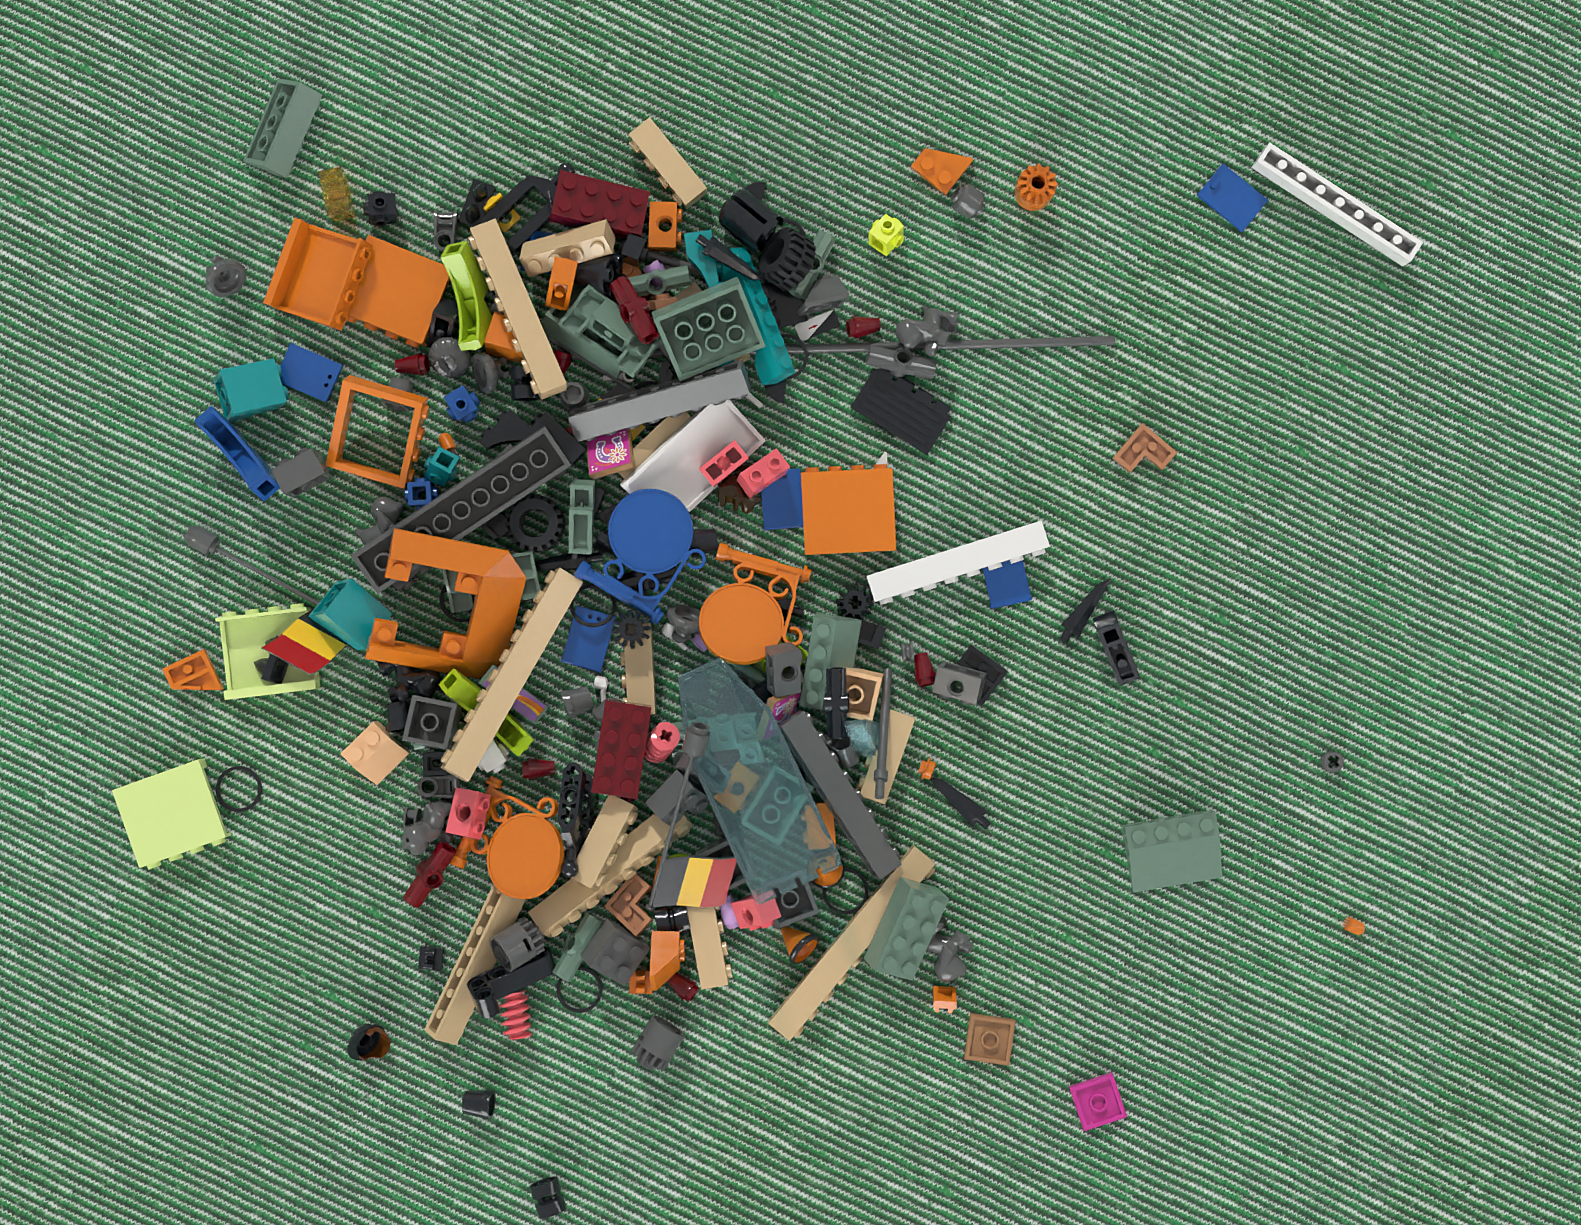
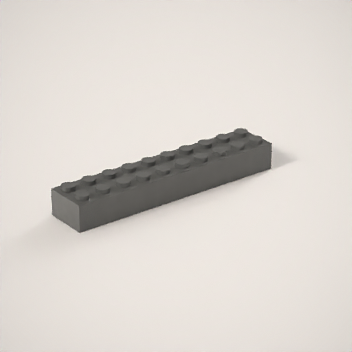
M543 426L353 552L351 557L378 594L398 581L385 578L394 528L458 541L570 467L571 463L546 426ZM412 563L411 571L419 567L420 564Z

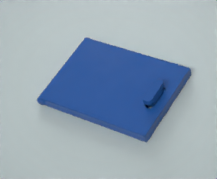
M1225 164L1219 167L1196 195L1240 232L1245 230L1268 201L1267 198Z
M291 342L280 366L282 371V378L280 380L284 385L328 403L343 365Z
M800 468L789 469L784 476L761 491L764 531L803 527Z
M1010 560L1001 562L1002 567L990 571L988 567L982 568L991 609L1032 600L1023 560L1012 564Z
M578 605L575 610L576 615L588 623L601 622L610 615ZM613 616L608 623L600 627H586L578 623L573 617L561 662L602 673L603 663L614 627L613 621L616 620V616Z

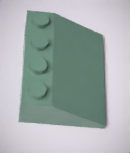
M738 277L652 312L654 322L679 381L765 347Z
M574 283L568 311L584 290V288ZM551 307L544 316L542 324L544 332L617 379L623 371L615 366V362L623 352L588 327L578 338H575L558 326L560 320L568 311Z
M1205 810L1121 825L1133 893L1223 877L1220 836L1215 811Z

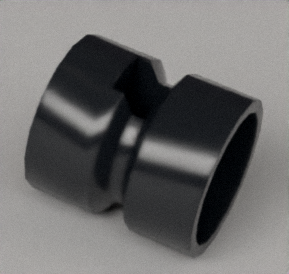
M522 366L511 367V381L514 382V385L511 387V400H541L539 394L533 393L530 383H521V380L533 381L530 373L525 374Z
M675 905L672 910H669L668 907L655 909L657 931L680 932V935L691 933L686 906Z
M557 1176L544 1178L529 1186L533 1200H537L535 1208L538 1218L552 1217L567 1209L563 1195L559 1194L561 1187Z

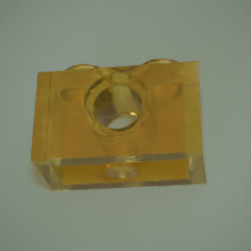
M341 167L318 171L327 216L332 221L355 217L346 172Z

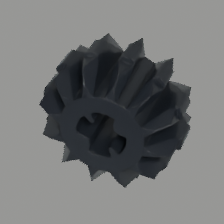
M858 583L854 584V591H851L850 586L846 585L847 595L841 590L838 592L840 596L844 597V600H835V603H843L842 607L837 608V612L845 609L846 612L842 617H848L850 613L852 614L851 618L856 619L855 614H858L859 619L864 620L861 612L864 611L867 615H870L871 611L865 607L874 606L873 602H866V599L873 596L872 593L866 596L863 595L867 587L864 586L858 592ZM852 596H856L857 600L861 601L860 607L857 606L858 609H852V605L848 604L849 599L852 600Z
M628 610V618L623 613H620L619 617L623 621H613L615 625H619V629H612V633H620L614 640L618 642L624 639L621 645L623 648L630 641V648L635 649V641L640 646H643L644 643L640 638H650L649 635L643 632L644 630H651V626L643 627L648 618L645 617L639 621L641 612L638 611L633 618L632 610ZM630 623L632 626L634 624L637 626L635 629L636 634L633 636L631 633L629 635L626 633L628 630L627 625Z

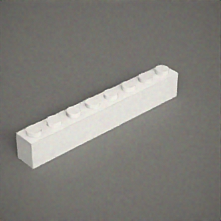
M1270 142L1262 150L1251 167L1401 266L1411 262L1423 244L1422 241Z
M1041 520L868 575L867 580L874 602L879 601L880 605L892 602V597L901 594L902 598L914 595V590L923 587V590L927 591L936 588L937 582L945 581V584L958 581L957 576L966 574L967 578L980 574L979 569L988 567L989 571L1002 567L1001 562L1010 560L1011 564L1024 560L1023 555L1032 553L1033 557L1046 553L1045 548L1050 546Z

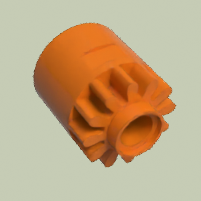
M1038 163L1036 166L1029 165L1027 169L1021 172L1015 184L1014 196L1022 208L1037 211L1046 207L1051 201L1058 183L1055 180L1056 174L1049 171V166L1044 168ZM1035 184L1039 186L1040 189H1036L1032 185Z

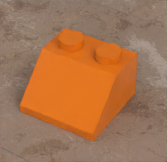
M652 931L650 982L652 991H657L680 970L681 961H685L684 940H680V932Z

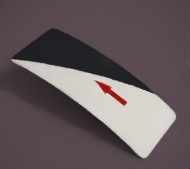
M834 310L795 325L802 342L840 327Z

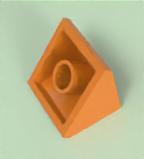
M495 311L484 341L486 354L506 357L507 360L521 363L524 359L521 352L516 353L512 340L515 338L512 331L507 332L503 319H506L503 313Z

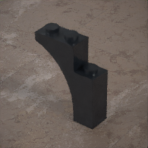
M510 409L507 412L505 410L497 417L498 423L493 428L488 427L481 434L480 437L482 439L479 441L487 450L503 444L521 442L543 426H546L571 463V467L587 453V450L547 412L538 414L533 419V426L530 428L514 411Z

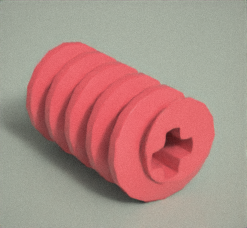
M661 722L653 728L647 737L644 757L648 761L661 763L670 756L680 741V733L677 727L669 722Z
M520 989L502 998L506 999V1002L500 1004V1007L507 1008V1011L501 1013V1016L508 1017V1020L502 1022V1025L509 1027L508 1030L503 1032V1035L510 1036L509 1039H522L532 1036V1032L527 1030L531 1027V1023L525 1021L530 1018V1014L524 1012L529 1009V1005L523 1003L528 1000V996L522 994L527 989Z

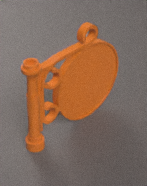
M720 542L716 560L721 562L731 560L734 564H737L733 571V578L736 583L717 589L705 600L699 615V633L704 645L717 658L731 664H753L766 658L765 646L779 644L781 639L783 643L790 642L786 638V633L796 599L798 581L801 578L800 583L809 582L812 569H809L806 565L804 569L781 564L778 561L734 550L728 544ZM739 570L750 571V576L742 579L737 575V572ZM754 572L774 577L768 585V592L758 586L749 584L753 579ZM781 580L788 585L792 593V601L785 626L782 610L776 600L785 598L789 589L786 588L780 594L772 590V586ZM791 626L789 632L797 634L799 638L798 641L792 643L798 647L802 642L803 634L799 628Z
M490 775V778H487L485 781L489 784L485 794L491 795L484 825L486 827L491 816L494 821L502 824L496 829L492 838L482 834L481 837L484 839L485 845L481 850L478 848L479 840L462 837L458 848L455 849L457 852L450 861V864L464 869L468 861L466 859L467 853L471 852V850L477 854H487L488 873L499 891L517 899L538 897L555 883L564 861L562 837L556 826L548 820L557 815L559 804L553 798H542L537 805L538 809L543 810L548 802L552 805L551 811L545 814L522 800L498 790L502 789L503 785L501 784L503 780ZM512 800L535 814L521 813L512 816V807L503 801ZM503 802L502 806L505 808V815L499 818L496 806Z

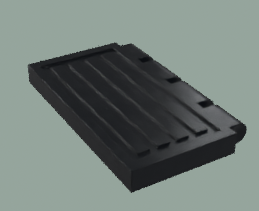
M880 368L877 371L874 369L850 408L927 456L950 420L951 416L948 413L952 407L940 399L933 406L930 403L935 396L919 387L914 394L911 392L915 386L913 382L905 377H898L895 382L892 380L894 375L889 370Z

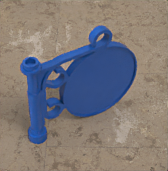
M642 489L623 498L615 507L610 517L608 526L609 541L618 559L610 560L604 565V575L598 571L595 572L590 564L582 561L574 576L581 581L584 579L593 583L628 606L630 605L651 618L649 623L658 624L664 613L660 607L657 609L656 607L671 588L690 555L697 552L702 556L700 565L687 563L692 569L702 568L706 563V555L700 549L689 551L693 541L694 528L691 515L683 502L664 490ZM681 562L664 591L655 596L644 595L643 582L645 579H652L655 582L654 591H658L660 582L654 574L667 571ZM615 563L620 567L617 579L623 576L625 572L624 565L637 572L646 573L638 583L639 593L608 573L609 565Z

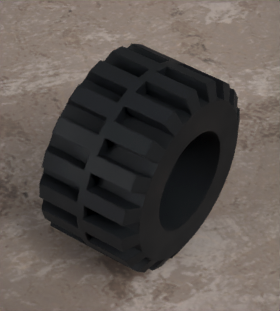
M791 227L780 229L769 239L762 250L758 263L759 275L783 291L795 288L804 280L813 265L816 255L814 242Z
M529 494L511 505V510L506 515L508 519L505 524L508 528V536L511 537L514 544L524 550L538 553L550 550L552 546L558 544L559 539H562V533L566 526L564 524L565 517L561 512V508L553 500L539 494ZM533 510L544 512L549 520L546 532L539 537L529 536L523 529L525 516Z

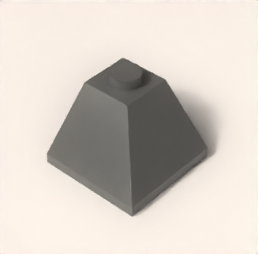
M830 274L818 277L797 310V317L841 307L850 296L838 276L831 277Z

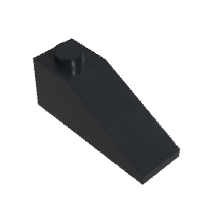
M1113 610L1094 617L1093 621L1119 686L1139 679V672L1115 611Z

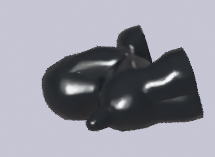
M377 661L383 677L389 676L395 671L396 684L387 689L392 703L407 700L410 697L409 690H415L419 696L432 699L434 693L440 688L439 684L442 679L437 671L415 670V667Z

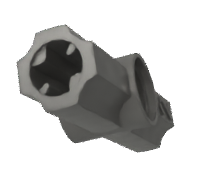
M870 345L865 363L869 366L887 369L896 377H903L909 374L932 380L937 361L913 355L907 348L901 347L897 350H891Z

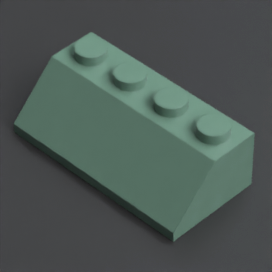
M278 78L243 162L276 176L287 178L288 174L293 170V162L297 153L302 149V141L305 134L311 128V120L320 106L322 94L301 82Z
M819 612L815 614L799 706L825 710V693H827L826 669L831 667L854 668L862 620Z

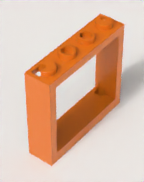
M352 375L347 376L342 381L325 466L405 489L407 483L413 482V478L416 475V470L413 468L421 453L418 445L419 440L422 441L425 434L423 422L424 419H427L430 412L428 411L429 406H427L429 398ZM356 391L415 408L400 475L342 459Z

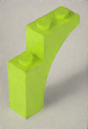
M468 241L447 245L440 258L448 272L456 296L459 313L458 345L461 351L470 349L474 351L483 346L492 315L484 301V297L489 289L485 276Z
M453 668L439 684L447 696L468 712L470 709H475L478 704L476 698L482 688L458 670ZM510 713L506 715L496 733V736L518 757L534 740L522 724Z

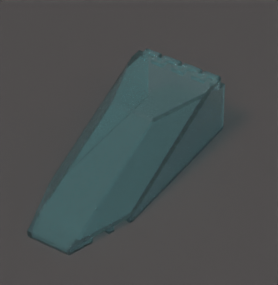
M721 657L678 676L684 738L687 728L694 721L707 724L710 732L705 755L694 758L693 767L756 904H763L776 898L777 896L773 889L777 887L781 895L797 888L796 878L800 879L802 885L818 878L819 875L816 871L818 868L825 875L842 866L839 852L770 707L760 700L755 692L739 678Z

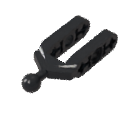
M562 163L558 167V174L551 180L528 175L505 195L479 221L478 225L496 219L499 224L535 188L548 203L506 242L513 257L522 249L523 243L530 241L529 237L535 231H541L550 222L560 170L575 173V168L572 164Z
M570 763L563 770L558 808V822L562 829L561 834L567 850L566 860L562 863L561 872L568 878L575 877L578 874L579 866L575 861L576 852L581 850L592 829L596 793L591 792L593 778L586 774L585 770L577 763ZM576 770L579 774L574 776L573 785V778L570 776V774H574ZM585 781L589 782L590 785L585 787ZM573 792L572 802H568L567 797ZM583 801H586L587 808L582 811ZM570 816L569 823H567L565 821V818H569ZM582 824L585 827V829H582L580 833H578L577 830L578 828H580Z

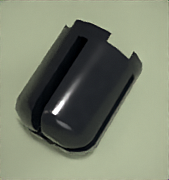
M746 189L732 194L731 199H728L723 204L719 213L720 226L755 255L757 250L762 252L766 243L775 234L776 227L778 225L782 227L784 224V218Z

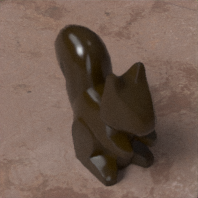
M743 463L735 470V474L727 476L721 483L717 484L718 508H722L725 503H732L734 512L738 510L740 505L742 512L747 514L753 510L757 502L761 501L760 497L753 496L749 498L737 482L739 474L753 465L752 463Z

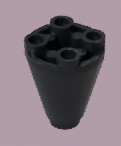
M609 254L577 263L573 283L584 289L590 285L610 300H615L609 287L617 278L622 276L627 278L626 274L623 273V256Z

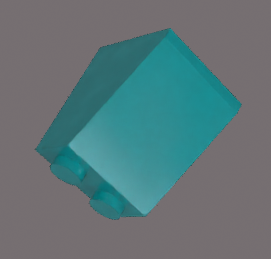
M274 358L220 369L213 381L223 415L230 423L281 408L286 404L288 391L285 386H282L280 380L282 378V371L279 364L276 365Z
M351 578L335 582L308 617L356 650H363L367 648L374 619L388 620L392 613Z

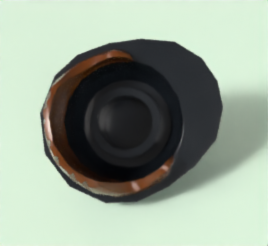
M366 1023L355 1029L350 1037L347 1053L350 1058L358 1061L383 1058L390 1049L391 1041L381 1025Z

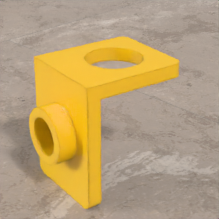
M500 193L491 197L486 202V206L483 208L486 213L503 198ZM514 209L510 212L512 219L509 223L504 224L500 222L498 224L503 232H507L521 219Z

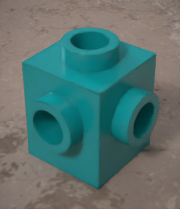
M439 446L434 456L429 455L424 465L427 468L424 477L434 484L445 487L449 480L453 482L459 471L456 465L460 457Z

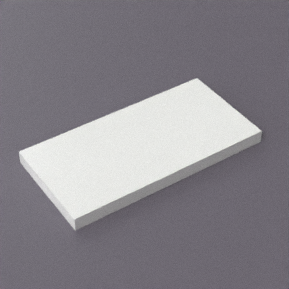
M729 399L720 405L710 404L697 411L620 485L629 494L642 489L667 491L680 499L690 512L717 487V485L713 487L699 470L700 467L734 440L748 457L766 440Z

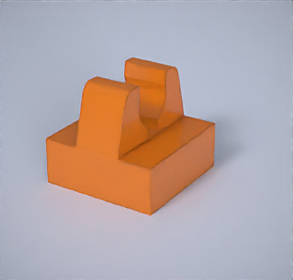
M635 970L629 979V994H652L650 970Z
M933 986V1008L935 1012L939 1013V1008L948 1009V1013H952L957 1005L956 987Z

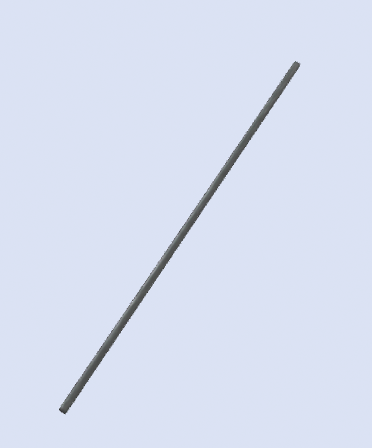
M1115 336L949 340L946 347L938 345L937 350L1115 345ZM901 342L805 344L808 354L868 352L870 345L891 350H897L901 347L905 348ZM919 343L916 347L909 350H924L926 344ZM785 345L788 354H804L801 345ZM656 349L649 358H665L666 356L660 349ZM756 350L750 352L749 354L756 355ZM572 355V360H580Z

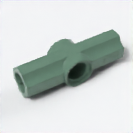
M821 230L817 231L813 239L816 246L814 258L816 268L815 270L810 269L804 280L798 286L789 290L791 295L803 300L808 295L836 241L831 234Z
M688 265L665 270L655 269L647 274L628 277L639 297L649 294L659 295L664 291L693 284ZM659 278L663 284L655 286L652 284L651 279Z
M586 912L575 933H571L564 942V952L553 970L556 976L571 982L582 961H584L581 954L604 921L590 912Z

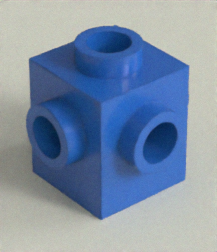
M462 385L444 396L449 405L446 410L453 420L457 418L461 423L463 421L468 423L477 418L476 414L480 412L477 405L481 403L474 392L470 394L467 388Z
M427 478L414 479V482L407 483V489H405L406 503L410 507L416 508V510L439 496L438 487H435V484L428 481ZM422 492H426L425 500L420 499Z

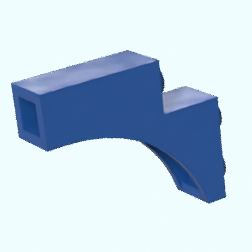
M212 405L194 420L240 473L250 490L259 498L266 501L280 488L263 457L249 446L241 432Z

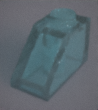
M867 719L845 721V728L854 751L862 753L863 757L876 756V752H878L880 723Z

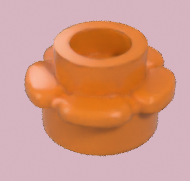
M928 758L927 762L922 760L918 771L919 774H922L921 779H931L936 762L930 761L931 758Z

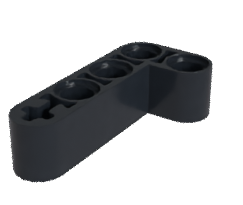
M544 946L545 950L512 972L506 971L499 965L468 981L467 987L471 998L482 1018H491L498 1014L500 1006L497 1000L554 974L553 970L556 964L549 947Z

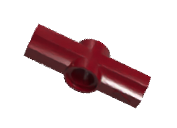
M625 276L617 278L610 284L609 288L620 305L619 312L622 320L625 323H630L641 343H651L654 339L658 338L660 333L649 315L650 309L646 299L643 297L639 298L628 278H625Z
M440 841L430 857L417 865L416 873L418 875L403 896L407 903L419 908L430 891L438 888L443 883L444 877L442 873L457 852L454 847L447 842Z

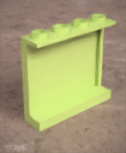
M304 603L292 604L290 609L282 610L281 606L268 607V612L259 613V609L245 610V615H236V612L222 613V617L215 618L217 622H220L227 690L224 691L225 700L321 689L319 671L308 675L289 664L282 684L261 679L262 675L257 671L253 663L262 658H269L270 653L261 649V647L265 646V642L276 637V635L280 636L299 617L310 611L311 607H304Z
M205 758L112 790L139 868L147 866L149 870L162 865L161 860L168 858L172 862L183 858V852L190 850L191 854L205 850L203 845L212 843V846L225 843V837L231 836V832H226L204 768L208 766Z

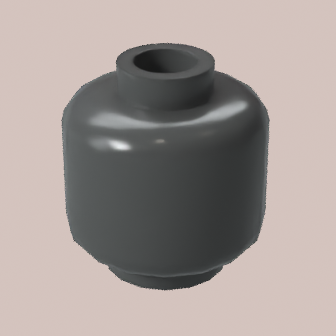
M969 184L963 187L961 185L958 186L950 199L952 201V208L968 219L975 215L979 216L985 208L983 203L984 194Z

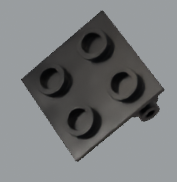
M772 283L761 284L778 329L808 321L807 315L797 317L796 313L803 299L791 295L787 290H781Z

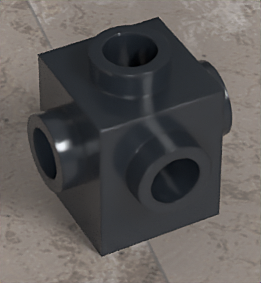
M375 191L367 194V202H363L364 216H368L369 224H374L375 226L396 224L395 193Z

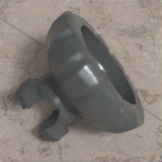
M214 256L210 260L214 264L211 267H206V287L214 296L228 297L240 290L243 283H245L246 269L237 260H224L220 256Z
M442 337L435 341L429 350V360L432 368L443 377H460L468 371L471 365L472 356L469 350L461 351L457 338Z
M476 352L472 357V372L480 390L488 394L495 390L500 377L504 379L510 377V370L503 372L500 368L501 364L507 363V358L499 357L494 361L488 354Z
M681 604L668 608L667 618L676 628L672 633V639L675 642L691 641L693 638L692 633L699 632V615L701 610Z

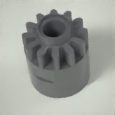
M526 917L489 939L493 954L501 966L508 972H512L545 950V944L543 943L544 935L535 922L528 921Z
M652 1015L631 1051L635 1053V1056H637L636 1061L643 1067L651 1071L655 1068L664 1071L685 1038V1034L667 1020Z

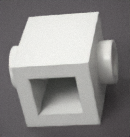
M494 737L478 764L480 770H485L487 773L493 770L495 774L505 768V762L509 760L507 757L509 751L503 743L499 744Z

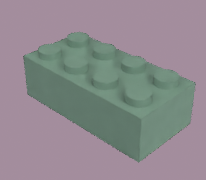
M900 877L864 960L874 971L913 981L949 898L937 887Z

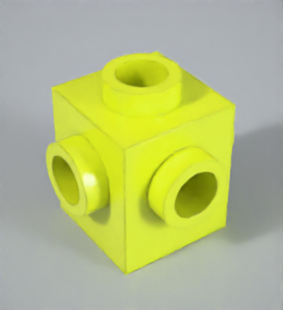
M885 214L880 220L878 219L873 223L869 231V245L887 256L895 247L898 248L904 240V225L898 219L891 218Z

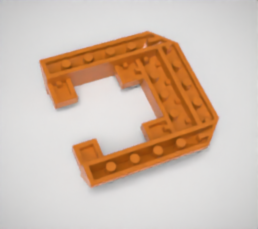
M394 528L385 578L408 582L412 563L457 571L454 591L474 594L476 596L467 633L461 634L443 630L439 648L396 641L398 622L375 618L371 636H369L365 659L449 673L455 668L464 676L477 679L485 675L492 665L500 666L499 658L505 649L509 650L510 639L513 634L526 581L525 574L508 550Z

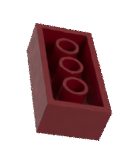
M560 170L549 221L577 228L607 219L615 237L627 239L629 233L641 237L650 191Z
M605 699L591 792L637 799L651 705Z

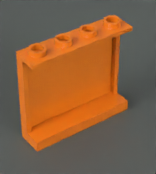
M294 218L263 303L274 309L342 331L347 321L351 304L355 300V293L359 282L363 278V271L367 260L371 256L373 245L361 238L355 239Z
M367 235L365 241L373 245L371 256L367 260L363 271V278L359 282L355 293V300L348 312L347 321L355 323L356 320L363 322V327L374 332L377 331V328L385 331V336L394 340L401 337L406 339L405 344L417 349L419 345L426 347L425 340L430 330L432 312L444 296L450 281L445 266Z
M887 464L873 465L874 469H864V465L851 466V470L843 471L842 466L828 467V471L819 472V467L805 468V472L801 473L805 555L895 551L896 534L892 468H887Z

